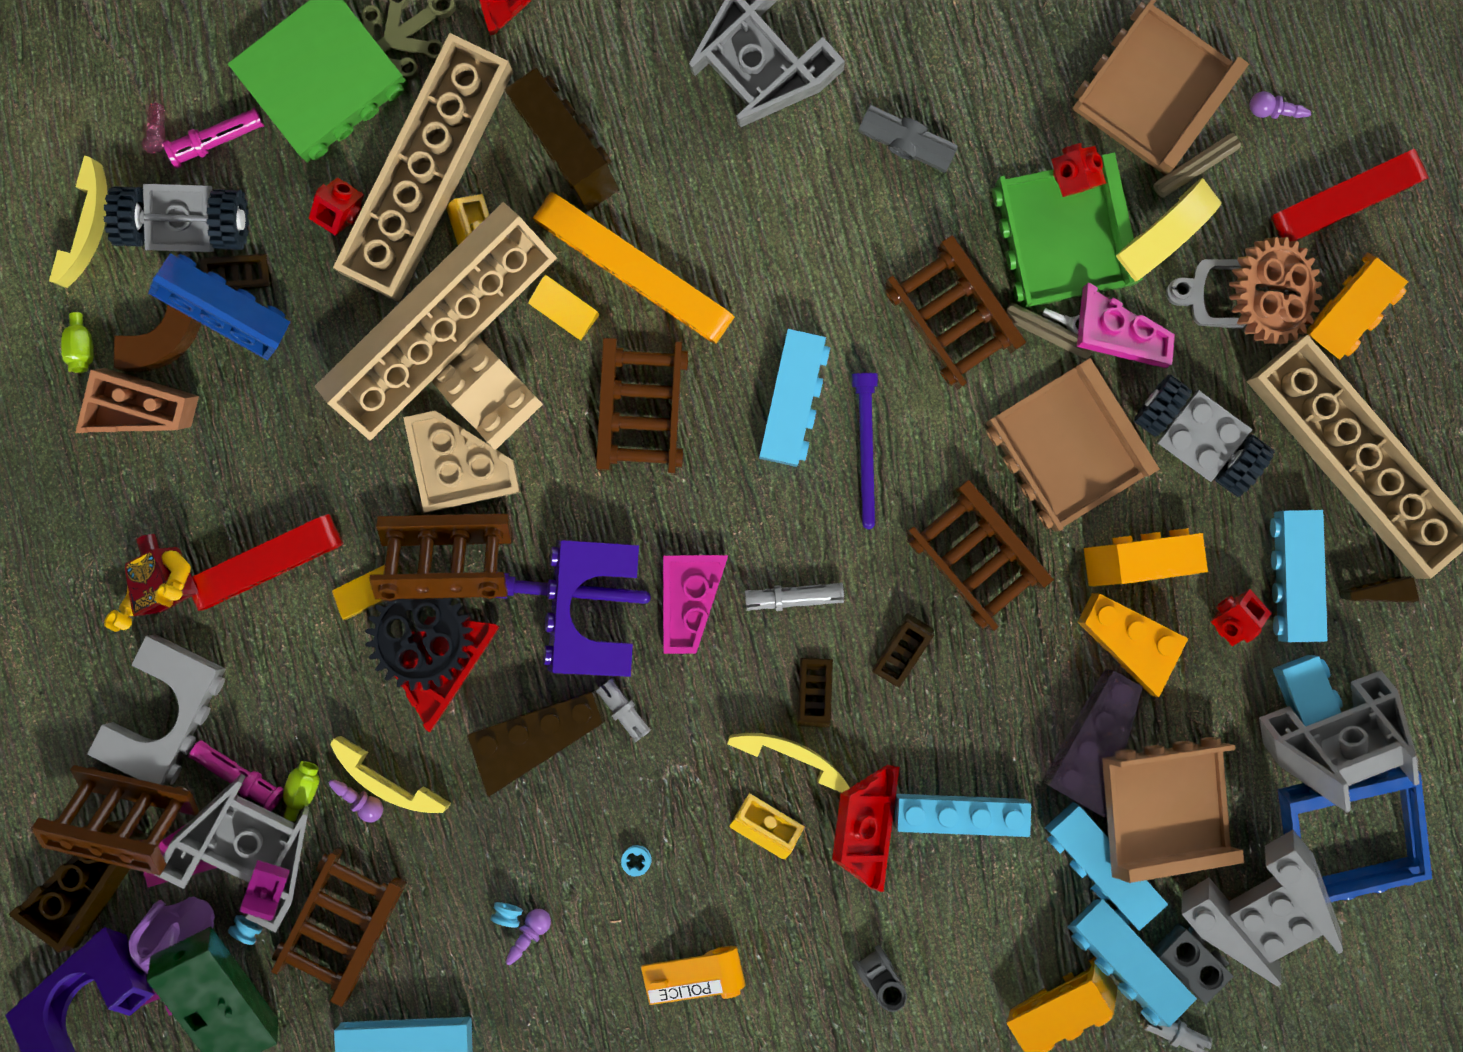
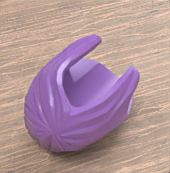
M193 896L169 906H165L166 904L162 900L154 903L137 925L128 942L133 964L139 970L148 974L151 955L210 926L213 928L215 915L207 901Z

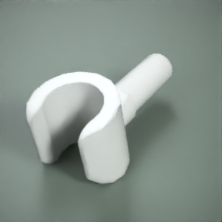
M1045 308L1043 316L1066 325L1068 330L1078 334L1075 323L1080 319V315L1069 317Z

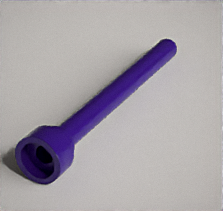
M878 373L852 374V388H855V394H859L862 525L865 529H872L875 526L872 394L875 393V387H878Z
M504 573L508 596H514L515 593L547 596L548 583L516 580V577H511L510 573ZM579 586L572 598L647 604L651 600V595L647 591ZM507 596V597H495V598L508 599V596Z

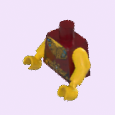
M147 534L136 539L140 556L127 562L125 565L127 594L119 606L121 612L112 610L104 620V626L114 632L130 628L132 619L129 616L158 614L198 594L197 587L190 574L191 566L183 558L180 549L177 547L160 548L156 534Z

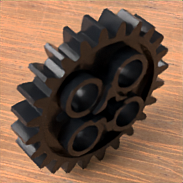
M453 598L395 599L387 601V606L376 604L375 607L381 614L379 617L369 616L368 618L376 624L375 628L365 629L366 633L374 636V640L365 643V646L375 647L376 651L368 658L369 660L379 659L381 661L375 670L382 671L387 669L386 681H390L395 676L398 677L397 687L399 688L403 687L406 681H409L411 691L416 690L419 682H421L424 691L429 690L431 680H433L437 687L443 686L441 677L443 675L447 679L453 680L454 675L451 669L463 670L464 667L458 660L460 658H470L471 656L463 650L464 646L474 645L473 641L465 639V634L474 631V628L464 627L463 624L470 618V615L460 616L458 613L463 608V603L452 606ZM427 606H431L436 611V619L430 625H426L421 619V612ZM408 610H411L417 630L427 634V637L422 640L433 660L431 665L426 661L422 644L414 643L413 637L417 635L413 623L408 618ZM397 619L402 620L406 627L405 633L400 638H396L391 633V625ZM440 636L446 638L449 642V650L444 655L437 654L433 646L435 640ZM410 649L414 650L418 655V663L413 668L407 667L403 661L404 654Z

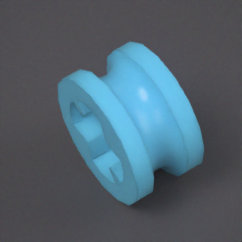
M633 845L624 852L621 866L628 875L641 876L646 873L651 865V854L645 847ZM631 853L636 856L642 854L645 860L641 863L645 866L641 869L637 865L630 867L628 862H630L631 858L628 855Z
M502 902L494 903L493 908L496 910V913L491 915L490 920L506 927L519 926L520 922L517 920V917L522 915L523 912L520 907Z
M237 915L234 919L236 924L229 927L228 933L242 943L253 945L256 942L255 934L261 933L262 926L246 919V916Z

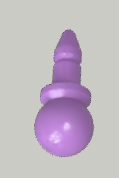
M1266 91L1256 93L1250 100L1251 112L1260 118L1271 116V118L1277 119L1279 115L1302 118L1311 115V111L1302 105L1283 102L1282 96L1274 97Z
M333 779L329 781L330 787L337 795L352 803L350 810L353 812L357 811L361 820L375 822L382 816L383 804L378 798L373 796L367 797V792L365 791L358 794V792L351 787H347L343 782Z
M534 909L527 914L525 925L519 928L523 934L519 936L515 945L509 950L506 959L507 965H511L522 956V952L528 948L531 940L538 942L539 935L549 930L551 918L545 910Z

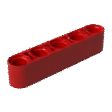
M1412 149L1272 215L1271 219L1280 238L1288 237L1289 242L1297 241L1428 179L1429 176L1416 149Z
M330 514L311 520L193 576L198 594L192 596L197 610L203 611L342 546L344 543Z

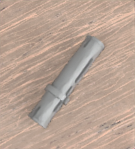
M842 583L781 588V585H775L773 589L745 590L746 611L774 608L776 611H783V608L793 606L844 603Z

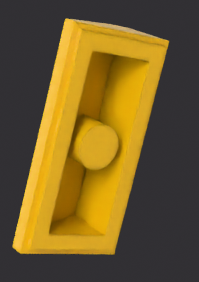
M483 194L453 199L446 207L458 245L489 216Z
M546 274L541 279L528 302L529 305L580 341L599 316L598 311Z
M385 565L332 590L342 620H347L374 607L376 604L386 601L374 598L369 581L370 575L384 574Z
M750 793L730 824L731 829L781 859H786L791 854L805 827Z

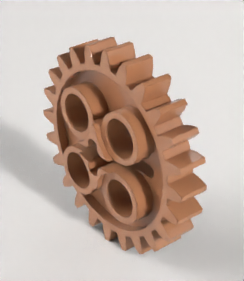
M1288 237L1265 238L1263 241L1254 242V247L1246 248L1247 256L1238 257L1237 259L1241 268L1232 270L1233 274L1238 277L1237 281L1229 283L1231 287L1236 289V293L1229 296V299L1237 300L1238 304L1232 309V313H1241L1237 324H1247L1244 333L1254 334V340L1264 341V344H1286L1290 340H1297L1298 334H1306L1307 329L1305 325L1314 324L1310 314L1319 312V308L1314 305L1315 300L1322 299V296L1316 293V288L1321 287L1322 283L1316 282L1314 278L1319 274L1320 270L1311 269L1315 260L1314 257L1305 258L1308 249H1298L1299 242H1289ZM1255 286L1260 288L1269 287L1271 290L1295 291L1297 296L1294 294L1284 295L1282 292L1258 291L1255 289Z

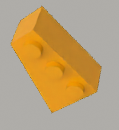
M1368 252L1361 259L1365 264L1353 277L1351 275L1347 277L1343 283L1345 287L1333 300L1331 299L1314 320V324H1311L1307 329V334L1339 360L1344 355L1349 357L1359 347L1361 343L1359 340L1360 336L1367 329L1372 331L1383 319L1382 311L1389 303L1395 305L1407 291L1404 286L1408 281L1379 258Z
M1189 528L1170 530L1169 537L1161 538V532L1140 534L1141 541L1133 542L1132 536L1112 538L1111 545L1083 548L1088 586L1127 584L1208 572L1203 533L1189 534Z
M1097 593L1091 594L1078 620V623L1121 664V667L1127 673H1130L1149 695L1160 697L1188 638Z
M1096 957L1089 960L1091 967L1076 977L1070 972L1063 976L1066 983L1048 992L1044 988L1010 1010L1006 1024L1024 1052H1048L1055 1046V1043L1065 1038L1067 1041L1073 1040L1080 1036L1084 1029L1092 1025L1096 1027L1102 1026L1112 1019L1118 988L1110 975L1104 974L1094 963L1097 959Z

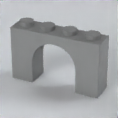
M148 635L145 637L132 666L164 681L172 688L179 704V714L175 726L165 737L149 739L114 722L103 724L87 755L136 779L168 786L169 783L173 784L181 772L182 767L179 766L183 755H187L194 746L196 737L193 734L198 724L202 725L206 721L211 710L208 704L212 696H216L224 685L225 678L222 676L226 668L158 635Z

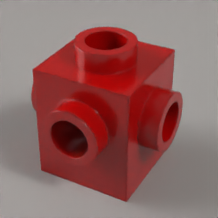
M1077 143L1063 148V155L1051 159L1054 167L1053 175L1059 184L1062 197L1078 194L1106 184L1102 170L1103 161L1096 150V146L1082 148L1081 143Z
M337 177L327 186L323 184L318 188L313 198L314 201L309 219L336 236L349 224L352 226L355 224L362 210L360 206L364 194Z
M1248 589L1236 598L1230 595L1223 599L1216 606L1218 612L1211 620V623L1215 626L1218 634L1224 637L1231 646H1234L1242 640L1248 643L1255 639L1261 633L1262 627L1272 613L1254 592Z

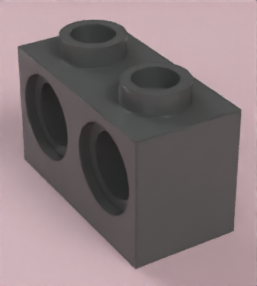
M1178 923L1152 949V952L1200 1000L1207 1004L1234 977L1226 969L1230 963L1215 949L1210 953L1202 945L1205 940L1200 937L1192 926L1187 930ZM1188 942V952L1184 956L1178 957L1176 955L1177 947L1181 943ZM1206 966H1212L1211 976L1201 980V970Z

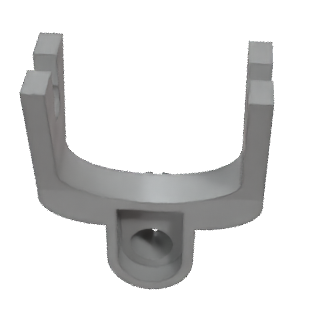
M1204 259L1197 265L1193 278H1177L1166 289V297L1171 304L1191 306L1193 320L1199 326L1242 329L1247 325H1238L1237 321L1239 318H1212L1208 315L1204 304V286L1209 270L1239 269L1241 265L1237 259ZM1179 285L1185 287L1186 294H1179L1175 288Z

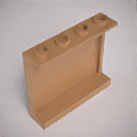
M1150 0L1147 5L1141 2L1131 15L1130 19L1134 21V24L1129 31L1122 28L1111 45L1116 49L1110 57L1103 54L1092 69L1097 74L1092 82L1089 83L1084 80L1073 97L1078 99L1072 110L1166 176L1181 160L1249 63L1241 57L1232 62L1155 7L1153 4L1156 0Z
M1091 358L986 422L989 427L986 433L994 446L1000 445L1006 455L1003 457L1005 465L1012 474L1017 472L1023 482L1020 485L1023 494L1030 502L1035 501L1040 509V512L1037 513L1040 521L1047 530L1052 528L1053 532L1063 530V527L1140 479L1150 476L1160 469Z
M1206 737L1200 739L1201 744L1193 745V742L1179 741L1172 743L1173 748L1164 749V746L1153 745L1144 747V752L1136 753L1135 750L1115 751L1114 757L1102 758L1111 873L1113 878L1133 883L1244 863L1243 850L1230 846L1223 756L1224 751L1235 750V745L1221 743V738Z

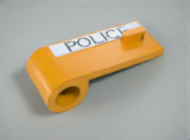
M737 946L716 948L708 951L703 956L641 966L649 1005L721 995L723 999H728L740 995V989L746 986Z

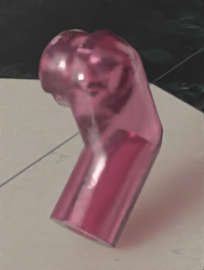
M152 103L148 106L147 136L142 140L144 150L151 154L161 152L164 149L163 141H166L164 125L165 107L158 103Z

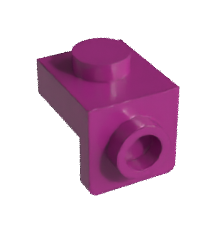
M257 860L240 911L254 917L269 921L273 920L290 870Z

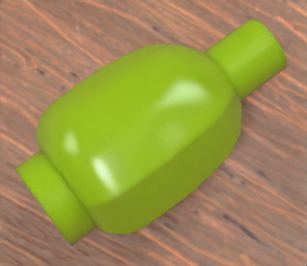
M79 312L69 313V326L64 329L61 338L62 360L68 365V371L73 373L87 372L89 365L94 359L92 335L83 326V314Z
M301 761L299 766L290 772L283 791V800L287 805L283 816L285 819L296 821L299 811L308 806L313 800L320 780L317 774L319 770L317 765Z

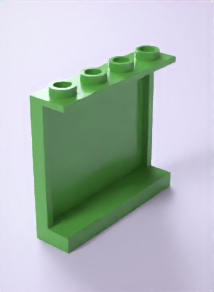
M344 0L307 1L228 63L229 67L291 146L307 163L310 160L315 161L323 157L328 151V146L336 140L341 141L347 138L353 132L355 125L362 120L367 121L373 118L379 111L378 107L387 100L393 101L404 92V87L408 85L403 75Z
M1115 152L1101 156L1106 184L1078 194L1062 197L1059 184L1053 175V169L1005 179V176H1001L995 183L996 187L992 188L995 207L1000 206L1003 218L999 219L1000 233L1003 239L1007 238L1009 251H1006L1007 265L1009 270L1014 269L1016 282L1013 283L1014 297L1016 302L1021 301L1023 308L1082 297L1083 286L1088 282L1098 288L1097 292L1100 293L1133 286L1143 280L1141 278L1135 282L1116 258V255L1134 237Z

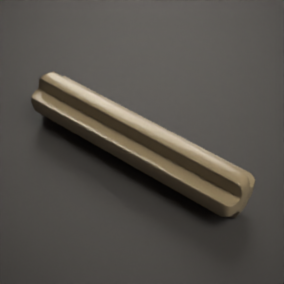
M1230 133L1154 183L1155 192L1160 198H1165L1237 151L1241 147L1239 139L1235 134Z
M1015 303L1008 305L1005 312L1015 325L1084 359H1088L1093 353L1092 350L1077 347L1078 334Z

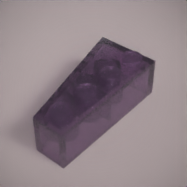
M1105 668L1042 781L1107 819L1102 758L1114 757L1115 751L1126 750L1142 686L1114 670Z

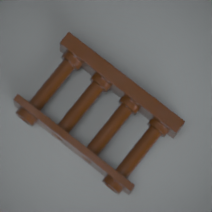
M951 235L939 245V258L900 284L893 275L889 277L885 283L887 286L885 294L894 306L900 305L943 368L940 370V374L950 387L955 385L958 390L967 384L962 375L999 349H1008L1010 353H1013L1027 342L957 240ZM945 268L948 270L952 268L959 278L956 281L957 285L917 311L907 294ZM963 295L966 297L971 295L977 304L975 311L938 337H935L925 321ZM981 322H989L995 330L994 338L954 364L944 348Z
M603 338L596 469L598 471H612V464H618V461L669 464L668 473L676 475V467L682 468L683 448H677L681 370H688L689 354L688 351H683L682 342H675L674 354L624 351V348L618 347L617 339ZM623 364L673 366V386L622 383V380H617V367H623ZM621 396L672 399L671 418L620 416V412H615V399H621ZM620 429L670 431V450L619 448L618 445H613L614 432H619Z
M967 480L955 489L959 494L956 498L957 502L921 533L914 526L906 531L910 536L907 542L918 555L922 552L925 553L974 611L970 616L982 630L987 626L989 630L995 631L999 626L992 619L994 615L1028 586L1033 587L1036 585L1038 588H1045L1054 579L970 480ZM973 510L980 519L977 523L978 527L940 558L928 543L965 511L969 513ZM994 535L1001 543V546L998 548L1000 551L964 582H961L951 571L950 567L986 536L990 538ZM1015 560L1023 569L1020 572L1021 576L985 607H982L971 592L1007 561L1012 562Z
M509 514L377 517L376 528L381 545L387 546L384 574H374L369 577L375 599L387 601L395 599L469 597L492 599L508 596L504 572H497L499 544H511L512 542ZM486 544L484 571L464 573L466 545ZM434 545H453L450 573H431ZM401 546H420L417 574H398Z
M73 765L70 771L79 788L58 819L51 821L38 817L31 828L41 847L160 876L167 864L158 846L179 812L194 816L199 812L191 792L181 786L170 787L103 772L95 767L85 768ZM91 792L106 795L87 826L81 828L70 825ZM120 799L136 802L117 833L107 834L100 832ZM149 806L165 809L146 840L137 841L129 839Z
M337 848L330 855L325 853L316 868L320 875L286 943L281 941L272 956V960L276 961L271 972L277 975L289 964L331 985L330 989L335 992L330 1002L343 1007L349 1000L407 882L395 877L389 884L384 882L381 885L339 864L338 861L343 850ZM331 875L375 896V901L379 902L374 914L371 912L365 914L324 893L323 891ZM316 905L361 926L360 930L364 934L360 942L354 941L352 944L308 922ZM303 934L345 955V960L349 961L345 972L339 971L336 973L294 952L301 935Z

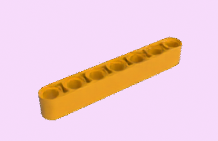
M554 192L548 194L532 218L548 232L714 344L718 343L735 318L715 301Z

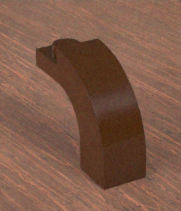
M167 304L165 316L154 330L138 336H114V369L123 372H147L171 364L191 346L198 334L201 323Z

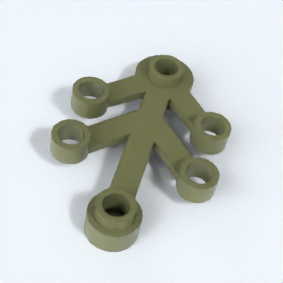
M389 0L390 4L384 37L378 40L377 44L384 53L395 49L427 55L430 60L436 61L439 53L432 55L430 54V49L433 46H439L441 51L443 44L439 40L431 39L424 41L408 37L437 17H450L456 9L455 0H428V7L402 25H400L402 11L408 5L409 0H402L399 3ZM443 1L448 2L449 6L446 10L441 11L438 9L439 3ZM368 5L363 8L361 17L363 19V26L374 39L375 27L382 23L383 16L378 7ZM370 12L377 13V18L373 21L367 20V15ZM409 57L402 60L389 58L405 79L412 80L418 76L419 67L414 59ZM405 65H414L413 71L411 73H404L403 68Z

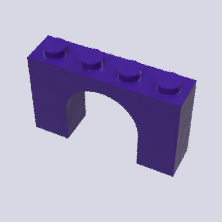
M556 540V547L551 546L549 564L554 566V578L548 581L547 598L552 599L551 612L546 613L545 631L550 632L549 645H545L543 650V665H548L549 672L631 677L633 644L628 642L595 641L585 638L572 623L570 603L576 589L588 579L598 576L637 578L639 545Z
M104 927L5 1015L21 1052H76L66 1030V1015L76 993L92 981H95L109 1010L131 1016L155 994L147 982L145 973L133 964L130 957L129 940L125 934Z

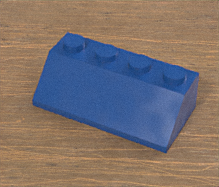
M170 253L152 280L148 294L268 360L277 349L290 324V321L285 319L286 315L273 306L266 308L255 302L256 297L243 289L236 291L225 285L227 281L213 272L206 274L197 269V264L190 258L181 254L176 257Z

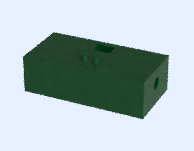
M211 926L150 956L147 982L201 1052H262L277 1045V1016Z

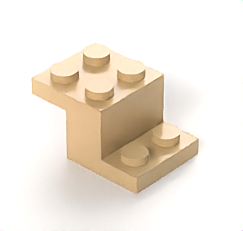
M478 336L432 380V383L447 401L480 433L494 450L543 405Z

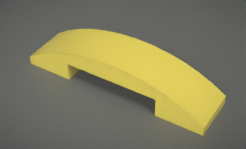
M88 156L83 158L75 186L87 193L72 249L70 253L57 250L49 279L50 282L65 288L74 283L90 263L100 243L105 226L104 216H106V211H104V204L107 205L105 197L108 195L106 177L102 164Z
M1203 178L1199 179L1148 230L1135 237L1116 255V258L1135 282L1138 281L1196 233L1222 204L1206 181Z
M739 733L730 735L728 738V745L758 757L762 745L821 769L817 777L818 783L842 793L850 788L843 776L827 760L797 742L763 733Z
M339 736L331 742L330 745L335 755L348 773L363 787L383 800L402 808L426 813H443L449 808L451 802L423 786L414 796L363 765L362 762L368 752L346 738Z

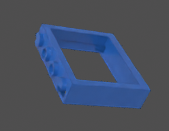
M1399 766L1348 786L1350 802L1400 790L1407 857L1323 876L1322 879L1331 902L1351 900L1356 896L1373 892L1382 893L1390 888L1414 885L1416 882L1432 879L1422 779L1419 771V784L1415 786ZM1304 783L1278 789L1284 834L1294 830L1301 838L1298 814L1335 805Z

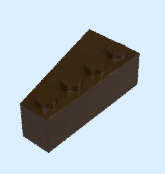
M534 68L504 89L511 103L536 138L540 139L539 142L553 163L556 161L558 169L571 189H575L581 203L588 212L619 191L608 167L612 163L611 159L602 146L596 149L591 143L594 136L584 122L579 125L573 118L577 113L566 98L562 101L558 98L556 93L559 92V89L550 75L543 77L539 70Z
M596 690L467 734L487 797L498 792L603 724L605 717Z
M124 820L107 822L100 832L107 834L117 833ZM135 828L129 839L142 841L146 840L148 836L138 828ZM74 855L68 862L53 872L54 875L42 886H38L24 903L17 906L8 915L58 953L77 948L130 869Z

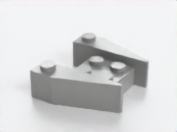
M724 0L689 63L694 76L710 64L747 105L736 115L737 123L740 127L821 92L844 71L845 61L824 37L817 41L799 59L791 52L760 17L778 0Z
M1381 670L1351 682L1352 709L1305 727L1290 706L1259 717L1263 745L1278 766L1345 812L1351 811L1349 785L1399 766L1414 786L1419 784L1417 755L1399 692Z
M240 774L175 834L163 855L167 865L161 875L156 876L184 889L200 859L246 882H250L257 860L289 869L290 873L273 920L269 921L246 914L245 917L276 933L292 904L309 807L305 806L297 821L293 823L236 795L245 778V775Z
M1294 830L1265 845L1266 867L1273 877L1230 901L1210 878L1182 893V915L1202 939L1277 987L1282 984L1279 958L1324 935L1339 954L1343 952L1341 929L1314 854Z

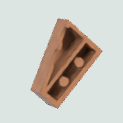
M107 368L90 370L75 433L162 431L189 428L192 426L199 396Z

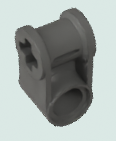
M879 944L875 946L874 952L862 960L852 961L856 972L864 984L869 987L884 1010L896 1012L905 1006L907 993L903 982ZM894 986L900 990V995L896 1000L888 1001L882 997L887 987Z

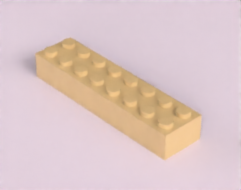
M449 33L333 266L336 271L400 302L513 74L509 61Z
M502 202L314 387L328 405L371 441L557 257L522 218Z
M1308 335L1294 340L1246 381L1416 579H1431L1463 552V514Z

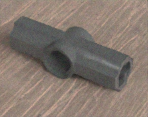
M872 105L869 106L858 130L862 135L888 146V149L895 155L907 160L916 159L946 173L958 148V145L928 132L926 126L907 117L900 119Z

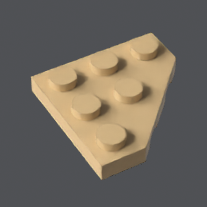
M437 411L403 417L424 513L521 493L514 460L498 450H494L489 444Z

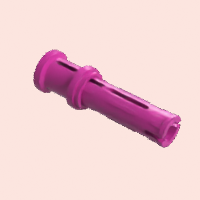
M254 107L247 112L224 120L200 132L197 129H191L188 131V135L172 142L169 140L163 141V146L171 163L178 169L181 167V163L197 156L201 158L206 157L209 149L257 128H262L264 124L257 109ZM241 123L243 124V125L240 126V127H237V128H235V129H233V130H230V131H228V132H226V133H223V134H221V135H218V133H220V132H222V131H225V130H227V129H229V128H232V127H234V126H236V125H239V124H241ZM209 137L212 138V139H209V140H207V141L204 142V139L209 138ZM191 146V148L179 152V150Z
M202 740L198 741L190 751V759L200 763L229 783H232L240 774L245 775L238 793L244 799L249 797L266 810L272 812L283 797L284 788L281 786L276 788L262 779V774L258 771L249 772Z

